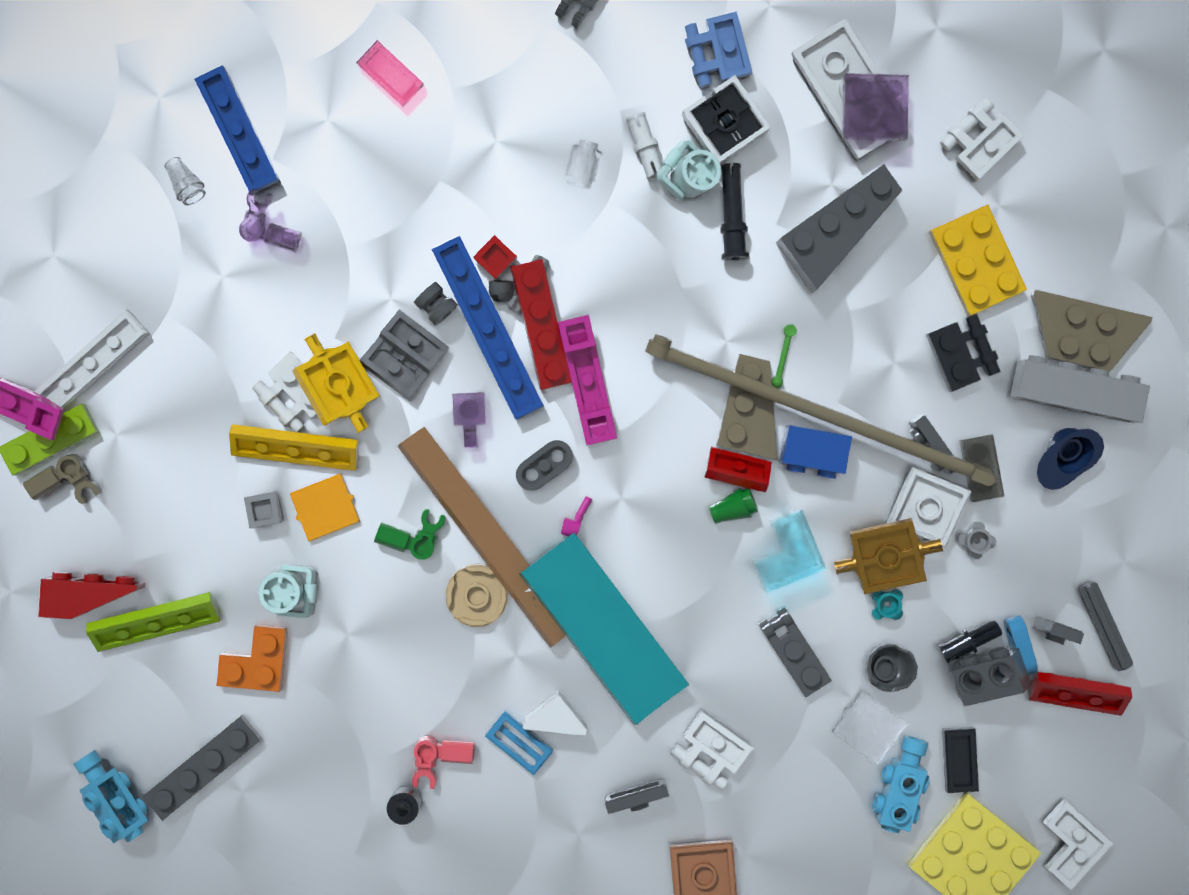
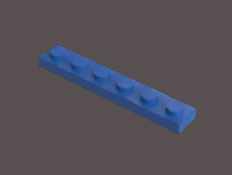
M460 235L431 249L515 420L543 407L544 405Z

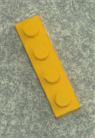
M234 424L231 425L229 431L231 456L352 471L357 469L358 440Z

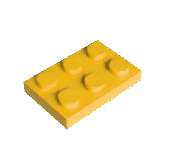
M989 204L929 231L967 317L1027 290Z

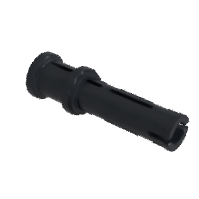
M730 163L721 165L724 224L720 227V234H723L724 253L721 254V260H746L750 257L749 252H746L745 233L748 232V226L743 222L741 164L733 163L731 176Z

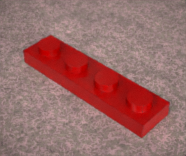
M543 259L510 266L539 389L544 390L571 383Z

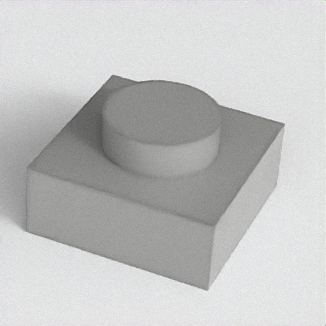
M277 491L244 497L249 529L283 522Z

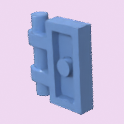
M737 11L706 19L705 23L708 32L699 34L696 23L684 26L687 36L684 39L686 48L691 51L694 63L691 67L693 76L697 77L700 88L712 85L709 75L711 72L718 71L721 83L734 75L737 78L752 75V68ZM711 43L715 59L706 61L702 46Z

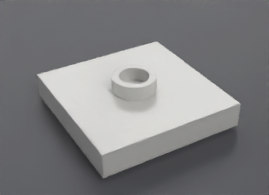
M912 465L887 523L912 518L918 537L927 541L940 538L942 547L946 548L972 491L969 488Z

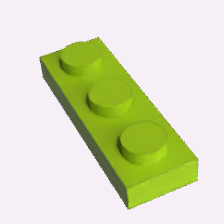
M80 404L63 413L55 440H50L28 431L1 445L0 454L11 475L16 476L100 431L86 405Z

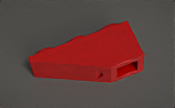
M55 571L52 572L51 577L41 579L38 617L73 619L145 587V583L135 582L134 576H116L115 581L103 580V574H84V579L72 578V572Z

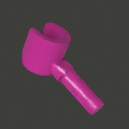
M585 496L574 520L564 518L561 530L562 535L578 534L583 516L592 502L591 498Z

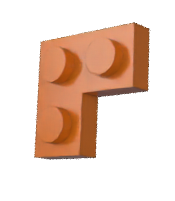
M255 625L251 656L228 653L219 654L216 686L280 692L282 690L287 628Z

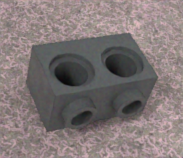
M1002 646L990 650L989 655L978 657L976 653L966 655L959 659L960 662L952 670L964 707L1021 694L1031 685L1019 648L1008 650L1007 646ZM999 665L1009 667L1012 676L1002 674L999 670ZM969 672L977 673L982 683L974 682L970 678Z

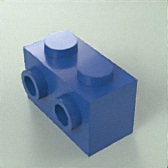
M786 425L779 463L787 464L786 470L805 473L806 468L818 469L817 476L836 479L837 473L846 474L852 436Z

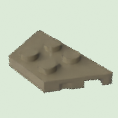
M1032 290L1031 299L1035 302L1039 318L1036 319L1039 332L1043 335L1042 345L1045 358L1073 363L1086 368H1096L1110 372L1152 322L1153 318L1040 290Z

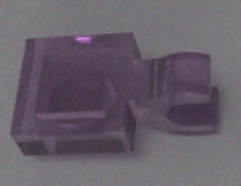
M485 393L452 394L454 426H463L464 447L478 448L477 425H486Z

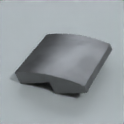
M399 309L359 361L363 367L410 401L443 358L449 347Z

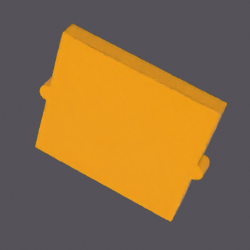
M342 473L289 493L298 514L296 515V520L301 522L308 542L360 521L352 501L354 495L349 494Z

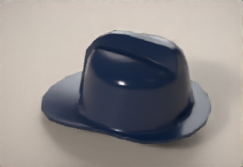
M1064 428L1056 432L1049 440L1047 451L1038 463L1037 477L1040 484L1050 490L1061 489L1097 464L1103 454V438L1098 432L1091 429Z

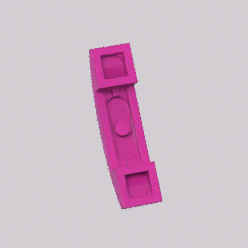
M589 315L559 321V330L586 446L617 439Z
M0 378V414L26 425L25 429L47 439L55 440L64 409L36 392Z

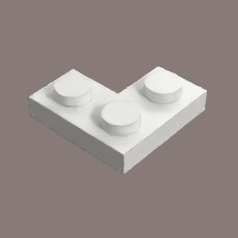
M1063 799L1043 821L1051 831L1065 842L1045 867L1072 891L1113 843Z

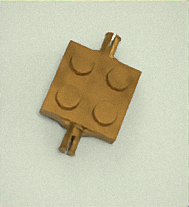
M909 518L850 531L853 545L852 558L834 561L837 575L855 570L861 579L864 594L927 581L924 570V555L943 552L940 538L921 543V540L916 535L913 519Z

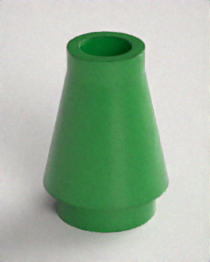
M740 488L718 503L709 506L715 524L724 521L752 518V514L758 512L755 499L749 488L746 490Z

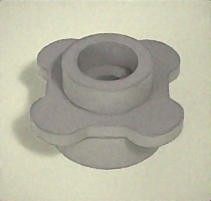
M974 522L968 532L961 533L958 537L959 544L968 549L969 556L972 559H980L982 553L987 552L996 545L995 537L985 530V525L982 522ZM975 538L980 539L978 544L974 542Z

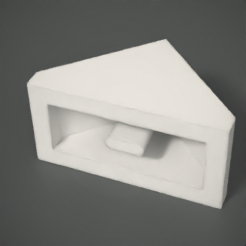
M559 690L528 714L523 722V729L580 736H586L587 731L586 723Z

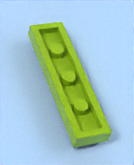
M208 592L86 623V634L97 652L220 622V611L211 593Z

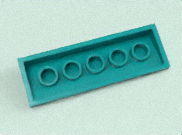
M575 533L567 536L519 573L633 725L640 723L658 707L689 686V683Z

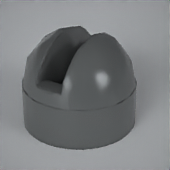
M489 281V294L493 301L505 303L512 298L514 281Z

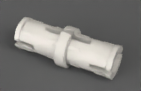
M640 112L637 113L640 127L637 126L634 115L626 118V121L629 124L636 144L633 146L635 153H639L646 179L655 177L651 164H654L657 173L663 165L656 148L658 142L656 138L652 137L646 113Z

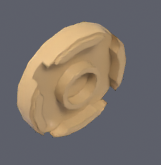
M483 564L468 565L459 569L449 580L445 591L446 605L451 614L460 623L470 627H484L496 621L503 614L508 602V591L489 566Z

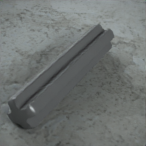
M1090 582L1080 587V593L1114 668L1117 671L1129 669L1133 666L1132 658L1098 583Z

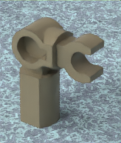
M76 454L61 457L56 464V468L49 466L23 483L24 488L33 500H38L62 485L64 478L69 485L73 484L75 487V498L81 504L87 502L83 494L84 488H90L95 496L101 493L100 486L88 479L85 463Z

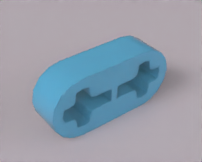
M1018 615L1005 619L1003 623L1010 650L1020 649L1028 675L1038 672L1035 654L1023 618Z

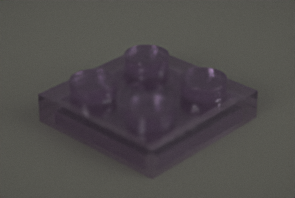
M845 73L843 79L842 139L906 141L908 139L909 75Z

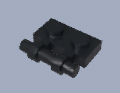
M977 314L965 318L970 330L963 333L958 322L926 334L949 392L981 380L977 368L985 365L989 376L1001 372L996 361L999 359L996 350L992 351L986 337V333H988L985 324L981 325ZM974 339L980 356L972 359L966 344L967 341Z

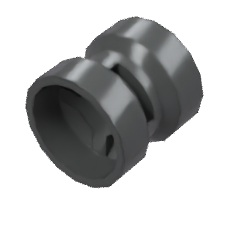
M437 282L427 287L414 301V304L420 310H425L429 314V320L435 326L445 320L458 306L452 298L446 297L443 294V288Z

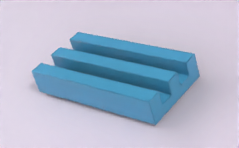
M506 710L485 734L486 738L532 775L536 774L554 751L552 747L531 730L523 729V724ZM505 721L544 751V753L540 755L504 726L503 723ZM499 730L537 762L534 765L495 733Z

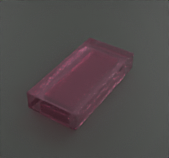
M376 40L356 62L366 74L402 107L424 86V82L379 40Z

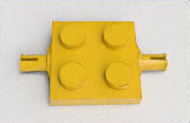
M316 333L306 337L304 341L307 343L313 356L308 362L295 367L292 372L323 426L337 419L349 417L357 434L369 428L360 410L366 404L376 400L380 395L349 341L336 348L324 349Z

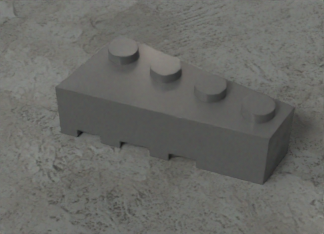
M885 164L783 235L776 242L811 293L818 290L901 193L902 188Z

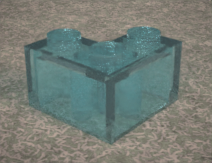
M797 508L769 520L780 549L752 560L760 584L765 592H771L826 569L802 509Z

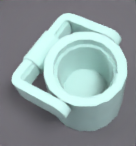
M690 140L680 141L675 148L670 150L662 162L663 166L657 173V180L679 200H683L684 197L694 198L702 195L718 183L721 176V166L713 153L707 150H700ZM687 149L690 153L680 159L684 150ZM670 171L671 181L666 177Z
M281 565L279 571L265 577L260 584L258 593L263 607L279 616L310 617L313 614V606L316 603L317 594L315 569L305 566ZM294 571L307 572L306 583ZM303 600L304 612L290 611Z

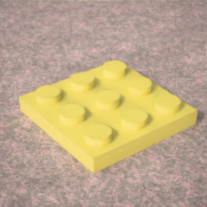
M965 792L907 865L943 895H1008L1042 853L970 794Z

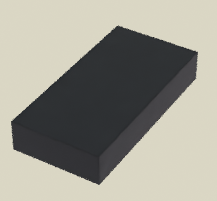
M974 727L943 728L945 791L947 793L978 792L976 729Z

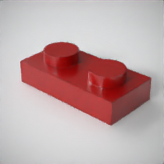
M711 447L704 478L766 493L769 486L772 462Z

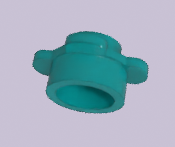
M894 589L891 592L882 590L872 593V598L875 600L872 616L875 619L881 620L883 617L899 620L903 616V611L901 610L903 593L900 590ZM885 602H890V606L885 607Z

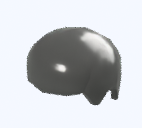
M885 644L875 648L867 657L865 671L873 686L884 692L891 693L906 689L916 679L918 665L910 650L902 649L895 644Z

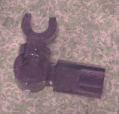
M252 188L246 196V203L249 209L245 210L244 219L239 225L240 236L247 242H254L260 238L264 240L265 244L296 252L300 244L302 232L274 223L267 225L265 222L267 215L264 212L272 204V194L268 193L265 195L264 203H259L255 199L256 189Z

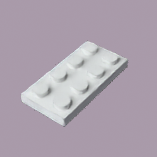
M846 18L791 52L790 55L856 161L912 126Z

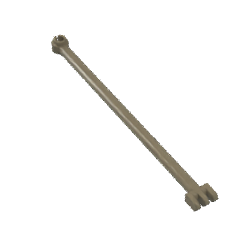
M655 334L653 339H649L645 352L652 356L674 362L955 471L983 485L991 486L995 483V476L985 466L974 462H967L673 348L671 346L672 340L667 337Z

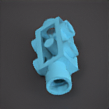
M905 735L901 745L903 750L901 760L892 758L891 764H885L883 767L881 782L885 783L882 795L876 794L874 797L872 812L876 813L875 818L884 830L893 833H899L900 830L910 832L912 824H916L919 819L921 808L918 803L921 793H926L929 785L928 771L919 765L921 757L926 755L929 745L924 740ZM907 778H912L910 787L903 786V782ZM903 808L901 817L894 816V812L897 809Z
M94 750L73 764L78 773H83L89 782L88 785L79 790L82 794L83 803L88 810L95 814L100 822L99 826L104 836L109 838L113 844L123 838L128 843L144 832L141 826L148 822L145 816L147 814V807L141 799H134L128 790L130 788V781L126 774L117 772L115 768L106 772L100 763L102 761L100 755Z

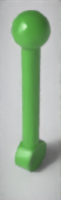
M792 324L784 328L785 340L776 376L772 378V386L781 388L783 385L782 374L791 338L797 332L796 327Z

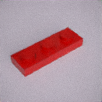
M1037 672L1028 690L1029 701L1122 716L1132 699L1131 687L1044 672Z

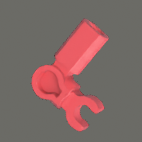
M432 736L421 737L413 751L415 766L418 767L412 778L413 788L418 787L421 776H426L430 780V789H434L437 775L432 768L436 766L437 758L441 759V762L473 764L475 742L443 740L442 743H438Z

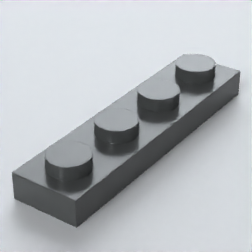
M241 715L142 797L163 821L262 740V737L244 715Z

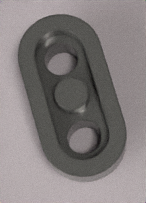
M554 440L540 448L518 466L516 470L518 484L529 491L540 489L570 466L573 459L570 446L563 441ZM554 450L562 451L563 459L560 462L552 460L551 453ZM533 468L538 472L536 480L530 481L527 479L526 472L528 469Z

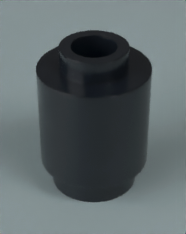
M401 787L395 790L387 803L389 818L399 825L411 823L417 817L421 808L419 793L411 787ZM405 804L408 810H403L398 805Z

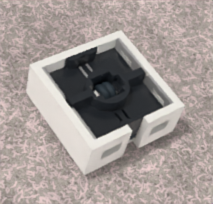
M736 75L713 89L712 97L706 99L703 96L682 110L681 114L703 149L713 153L719 160L720 165L768 133L771 128Z

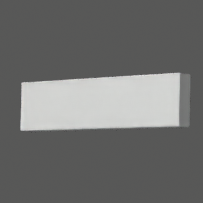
M126 309L34 392L51 400L65 410L150 333Z

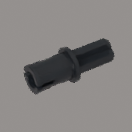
M991 621L970 632H967L965 629L963 634L938 646L946 662L949 664L972 651L974 653L978 652L977 647L1001 636L1002 630L996 621Z

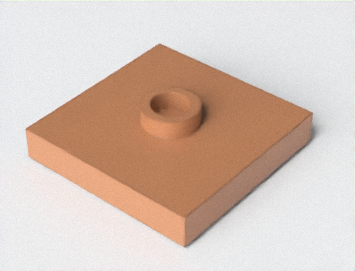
M732 839L669 845L674 895H737Z

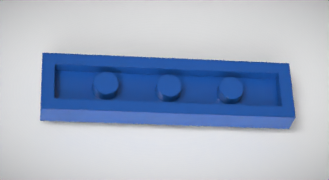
M221 65L194 78L249 193L255 194L279 182V177L226 68Z

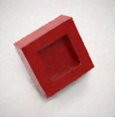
M495 234L473 256V259L495 280L518 258Z

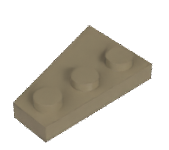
M738 354L735 372L772 386L770 361ZM731 385L716 445L778 460L773 401Z

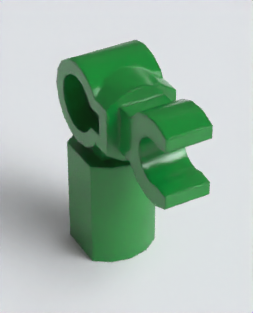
M425 509L421 516L423 528L422 530H417L415 538L410 537L411 532L381 522L374 542L403 553L408 549L415 558L420 560L428 559L434 553V546L438 538L434 536L435 532L444 525L445 516L441 515L438 523L430 524L427 520L430 510Z

